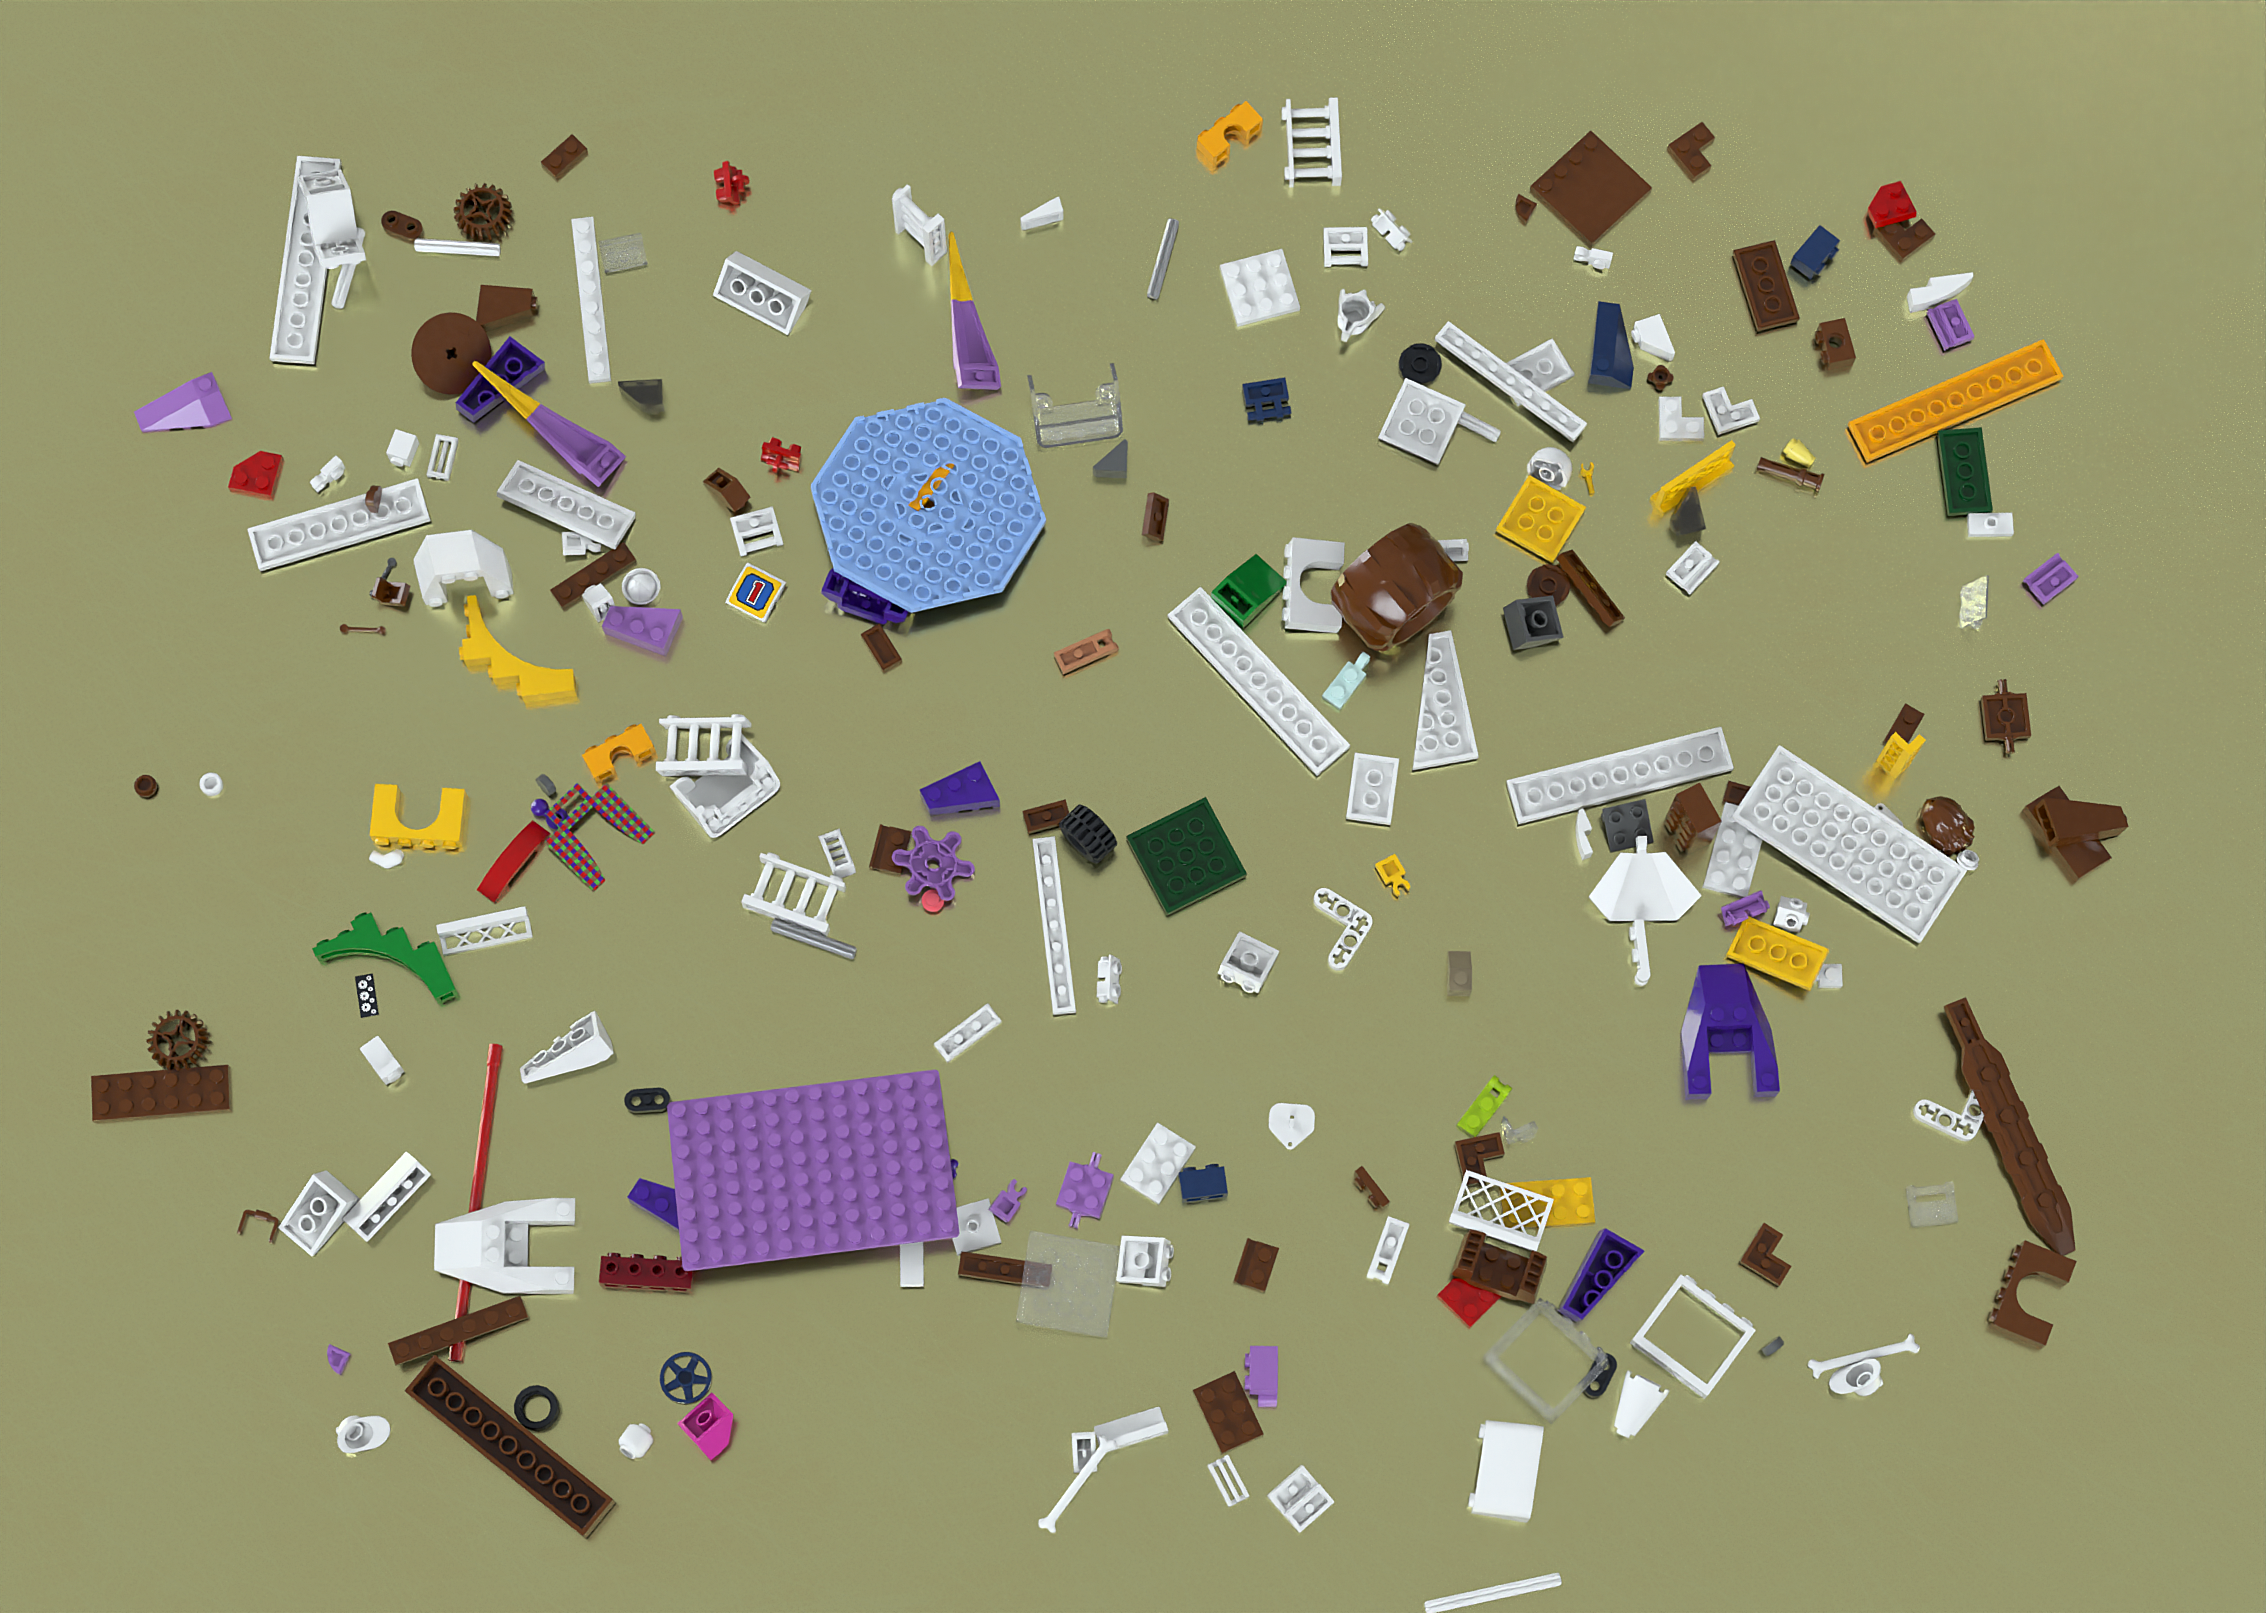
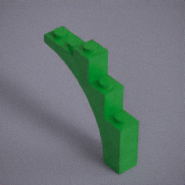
M366 912L355 916V920L350 921L354 930H344L337 934L336 938L322 940L316 944V947L312 948L318 961L352 953L373 954L389 958L415 973L429 988L437 1003L458 995V991L434 941L431 943L430 941L421 943L417 946L418 949L414 950L403 927H393L387 930L385 935H382L371 912L368 914Z

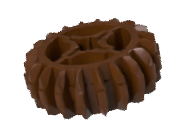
M475 183V189L466 188L467 194L460 192L461 199H456L455 203L457 206L454 207L453 211L456 214L454 219L458 222L457 226L459 229H463L465 235L470 234L473 240L478 235L479 240L482 241L484 236L491 240L492 234L495 233L499 237V230L506 231L505 224H510L511 220L509 217L513 213L510 210L512 205L508 201V195L503 194L501 188L496 190L493 184L488 188L486 183H483L482 187L479 188L478 184ZM473 203L474 208L469 211L470 214L466 215L469 206ZM479 207L481 208V210H483L484 212H486L487 217H486V215H485L484 213H482V212L480 211ZM500 208L498 216L492 220L493 214Z
M175 1010L173 1016L170 1011H167L166 1019L160 1015L158 1017L161 1021L159 1024L152 1022L155 1030H148V1034L152 1038H148L146 1042L151 1045L148 1051L149 1053H154L152 1059L154 1061L158 1060L159 1066L162 1067L166 1064L168 1070H171L174 1066L176 1071H179L182 1064L185 1069H188L189 1062L197 1065L195 1058L197 1056L201 1059L204 1057L200 1051L208 1050V1047L203 1044L209 1041L208 1036H203L208 1030L206 1027H202L204 1025L202 1020L197 1021L198 1016L196 1014L190 1016V1013L185 1010L181 1016L180 1010ZM176 1025L173 1031L165 1032L169 1027ZM187 1025L193 1028L195 1041L186 1037ZM179 1037H181V1038L183 1039V1041H181V1042H180V1041H177V1042L175 1043V1042L173 1041L174 1039H179ZM161 1039L169 1043V1055L163 1053ZM183 1049H190L186 1054L179 1056Z

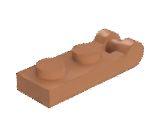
M1110 629L1103 630L1054 652V657L1062 673L1065 674L1105 655L1117 652L1119 647L1116 642H1113L1111 638L1113 635ZM1100 641L1105 643V646L1102 648L1098 644Z

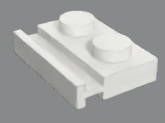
M1695 541L1666 572V575L1681 588H1684L1690 595L1719 565L1720 561L1714 559L1705 548Z

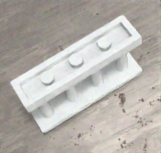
M1329 98L1328 106H1324V108L1291 109V100L1286 99V106L1282 107V120H1286L1288 167L1284 168L1285 180H1289V187H1294V177L1328 176V179L1332 178V186H1341L1342 171L1338 98ZM1325 117V119H1329V126H1325V128L1292 129L1291 118ZM1326 136V139H1330V145L1326 146V148L1293 149L1292 137ZM1327 156V159L1331 158V165H1328L1327 168L1294 169L1293 157Z
M907 184L903 189H897L892 196L895 232L899 235L906 229L924 247L925 261L930 266H933L947 253L944 218L939 214L929 218L912 201L911 187Z
M733 714L731 717L680 718L679 716L670 715L667 718L659 719V723L665 729H668L666 759L662 762H656V771L660 775H748L749 766L740 758L742 728H751L752 723L744 715ZM700 728H711L710 753L707 761H699L697 759L698 732ZM720 728H733L731 758L720 761L718 759ZM677 729H690L688 758L685 761H677L675 759Z
M770 852L767 855L761 853L759 856L760 861L765 866L754 894L751 893L750 896L744 894L741 901L743 908L827 937L830 927L825 919L836 891L845 892L846 890L843 879L834 875L827 877L780 860L778 855ZM775 867L786 871L775 901L769 903L763 901L764 898L762 896ZM797 875L806 878L807 881L796 909L794 908L791 911L785 909L783 903L793 878ZM817 882L828 886L817 916L811 918L805 916L806 913L804 911Z

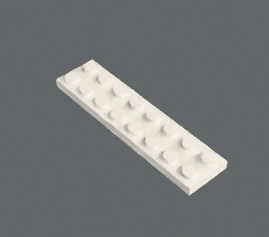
M418 478L383 488L378 513H371L365 504L366 494L248 528L258 569L260 571L431 521Z

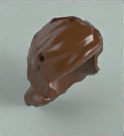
M1943 796L1926 799L1923 803L1921 816L1931 845L1949 856L1959 854L1960 851L1966 850L1967 846L1972 845L1975 837L1973 835L1975 829L1974 821L1962 810L1961 805L1955 800Z

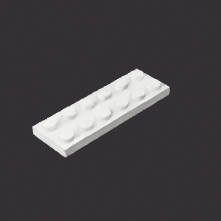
M517 460L497 491V497L612 549L617 548L636 515L635 512L519 460Z

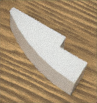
M1973 272L1933 277L1929 279L1926 287L1910 289L1907 295L1910 313L1935 307L1953 298L1970 284Z

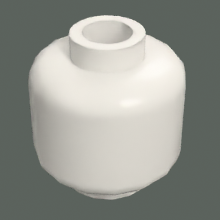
M642 1423L639 1425L630 1424L618 1440L620 1451L631 1459L643 1457L653 1443L650 1428Z

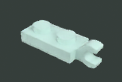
M1362 652L1354 665L1348 661L1323 693L1322 698L1340 710L1366 677V673L1362 670L1370 661V656Z

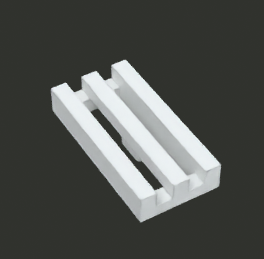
M436 434L426 474L427 477L442 478L445 481H449L459 441L458 438ZM443 440L444 444L437 472H434L440 442ZM449 442H452L445 473H442Z
M1228 1455L1207 1465L1228 1507L1249 1497ZM1222 1463H1227L1243 1495H1238ZM1215 1467H1219L1235 1499L1230 1500L1214 1469Z

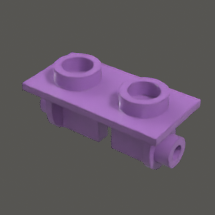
M1762 890L1720 908L1725 926H1735L1737 923L1748 919V916L1753 917L1760 913H1766L1770 906L1767 900L1764 901Z

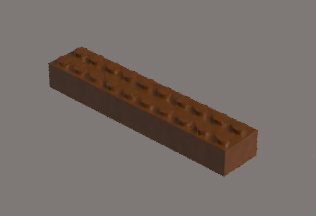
M435 1354L404 1390L585 1539L616 1503L609 1495Z

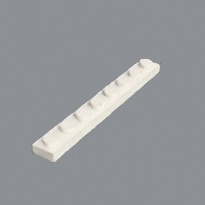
M593 217L571 219L588 379L590 384L611 381L594 219Z
M1449 321L1435 336L1436 342L1570 441L1574 442L1587 426L1585 421Z
M1055 836L1033 839V849L1053 1015L1076 1013Z

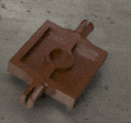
M1999 679L1997 680L1999 692L1994 695H1982L1981 697L1985 741H2005V753L2013 754L2015 753L2014 740L2031 737L2027 693L2015 694L2008 692L2007 679H2003V681Z

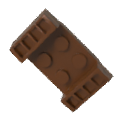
M1470 1229L1464 1235L1451 1275L1465 1280L1469 1285L1505 1298L1535 1304L1547 1267V1256L1534 1250L1531 1251L1529 1258L1485 1243L1486 1233Z

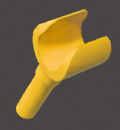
M1590 462V470H1585L1582 463L1580 474L1586 478L1589 494H1594L1592 482L1594 464Z

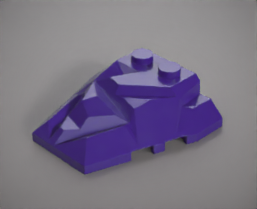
M833 568L828 572L821 590V594L828 600L836 602L840 610L881 624H886L888 620L894 623L905 622L909 612L840 575Z

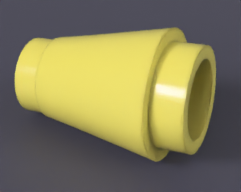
M1792 438L1782 450L1786 457L1807 468L1816 459L1799 439Z

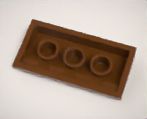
M2060 786L2035 799L2023 809V812L2047 845L2048 842L2034 807L2044 798L2069 800ZM2099 839L2050 848L2075 883L2112 859Z

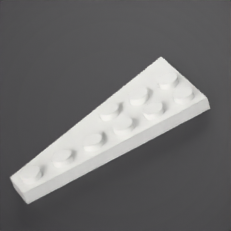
M1451 630L1429 634L1413 770L1478 759V751Z

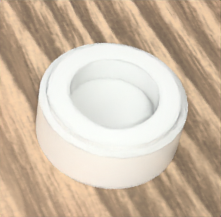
M207 773L200 779V788L208 796L218 795L223 789V781L216 773Z

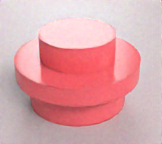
M932 889L923 894L922 905L929 912H937L943 907L944 900L939 897L937 890Z

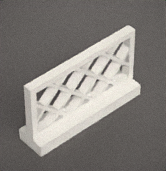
M1466 1170L1449 1223L1468 1230H1477L1486 1233V1236L1537 1252L1554 1199ZM1469 1176L1479 1179L1483 1188L1470 1194L1466 1186ZM1483 1181L1488 1182V1183H1491V1184L1485 1186L1484 1183H1483ZM1494 1185L1500 1186L1504 1196L1492 1201L1487 1189ZM1504 1188L1512 1190V1192L1507 1194ZM1466 1189L1468 1195L1463 1197L1464 1191ZM1485 1191L1490 1203L1477 1208L1472 1196ZM1516 1192L1521 1193L1526 1203L1514 1208L1508 1196ZM1526 1195H1527V1196H1530V1197H1532V1198H1534V1199L1528 1201ZM1470 1198L1475 1210L1467 1214L1458 1211L1460 1203ZM1506 1198L1512 1210L1499 1215L1494 1203ZM1537 1200L1547 1202L1545 1212L1536 1216L1530 1204ZM1492 1205L1497 1217L1490 1221L1484 1220L1479 1211ZM1528 1205L1534 1217L1521 1223L1516 1211ZM1477 1212L1480 1218L1472 1216V1214ZM1514 1213L1519 1225L1513 1228L1505 1227L1501 1218ZM1543 1216L1542 1222L1540 1224L1538 1218ZM1499 1219L1501 1225L1493 1222ZM1536 1220L1539 1226L1537 1237L1527 1234L1523 1225ZM1521 1227L1523 1232L1517 1231L1515 1229Z

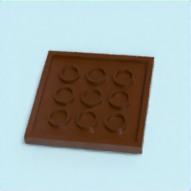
M1590 130L1530 186V190L1592 247L1652 191V187Z

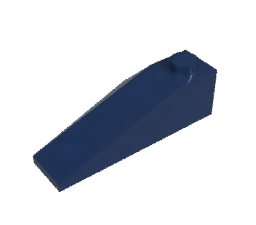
M1598 301L1588 383L1631 389L1634 366L1620 304Z

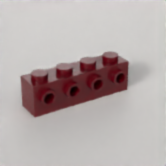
M607 1253V1256H601L599 1284L601 1287L693 1292L695 1270L685 1271L682 1266V1257H676V1260H667L666 1256L654 1255L653 1259L644 1258V1255L630 1254V1257H621L620 1253Z

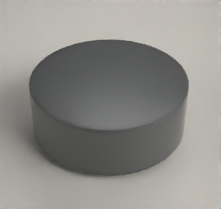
M541 774L535 779L546 795L551 796L556 792L555 785L545 774Z
M1777 1336L1764 1345L1761 1350L1765 1356H1769L1784 1345V1341L1780 1336Z

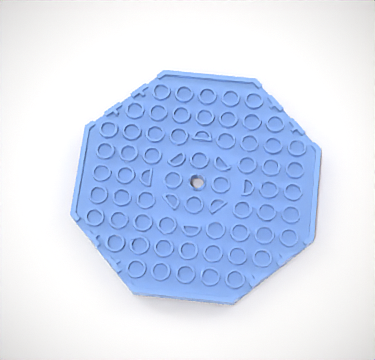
M947 398L936 399V402L924 404V402L913 404L895 411L894 409L877 412L876 415L864 417V415L855 417L815 477L810 488L834 571L911 613L1003 592L1046 523V517L1040 504L1038 491L1032 478V472L1021 438ZM952 463L955 466L951 469L945 465ZM942 466V468L949 470L950 473L945 479L937 477L932 480L931 490L933 494L922 497V499L929 497L930 501L934 503L932 508L925 509L922 505V500H920L921 509L919 511L909 506V503L917 498L919 490L928 481L935 469ZM937 480H942V483L935 490L933 483Z

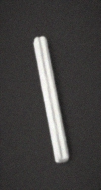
M1553 1573L1429 1600L1424 1603L1426 1613H1436L1560 1586L1562 1581L1559 1573Z

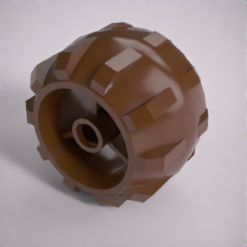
M1408 523L1391 531L1373 544L1339 576L1330 592L1331 603L1342 615L1345 622L1369 648L1377 651H1388L1394 646L1404 643L1427 626L1454 600L1456 592L1462 586L1463 572L1447 555L1442 545L1425 528L1414 523Z

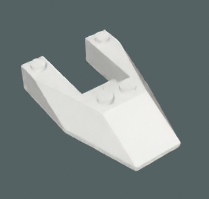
M473 530L426 535L414 558L416 574L425 605L437 607L441 606L442 603H447L446 584L453 583L459 579L473 581L478 579V577H484L491 596L495 598H506L508 595L514 594L512 571L503 548Z
M575 1198L507 1201L435 1224L434 1271L503 1294H573L574 1267H527L528 1225H574Z

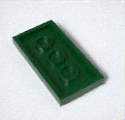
M1982 427L1938 430L1937 438L1948 516L1968 515V513H1992L1993 506Z

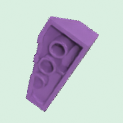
M212 372L192 379L134 411L142 432L165 431L171 428L190 429L196 426L212 427L232 419Z

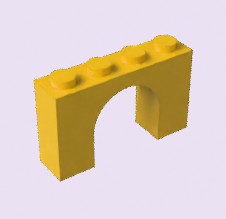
M375 784L369 836L376 844L388 845L389 842H394L406 847L411 846V844H420L421 847L432 848L434 845H442L445 849H456V846L462 847L467 805L465 789L442 788L440 811L437 819L430 826L415 830L405 827L399 821L398 812L401 790L398 785Z

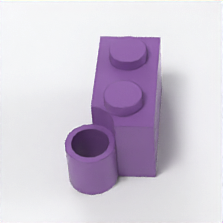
M1250 1346L1249 1354L1245 1353V1367H1249V1376L1245 1375V1389L1249 1390V1394L1258 1395V1407H1277L1278 1346Z

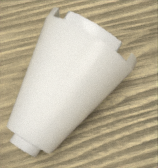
M1627 1370L1614 1423V1426L1618 1428L1616 1432L1627 1438L1630 1435L1635 1436L1669 1393L1668 1389H1665L1664 1392L1660 1391L1661 1385L1637 1374L1635 1378L1632 1377V1372Z

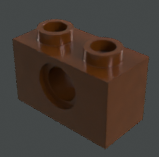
M1845 318L1820 323L1817 331H1815L1816 343L1821 345L1820 357L1822 363L1826 364L1827 371L1852 366L1856 355ZM1829 342H1836L1839 347L1834 348Z

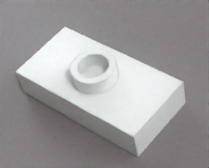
M1968 513L1967 515L1968 537L2013 536L2014 534L2012 513Z

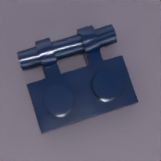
M1285 377L1242 384L1245 406H1255V411L1247 412L1248 421L1257 420L1259 422L1264 421V418L1271 417L1279 419L1283 418L1284 415L1292 414L1290 406L1282 407L1281 404L1283 401H1289ZM1274 403L1275 408L1262 409L1263 404Z

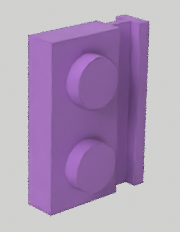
M1957 298L1927 310L1926 313L1944 350L1974 339L1975 336Z
M2057 553L2025 577L2023 582L2027 583L2030 587L2029 589L2044 605L2077 580L2079 576Z

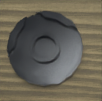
M1416 343L1410 345L1401 353L1398 362L1399 372L1404 380L1407 378L1420 385L1427 386L1439 377L1442 369V360L1432 346Z

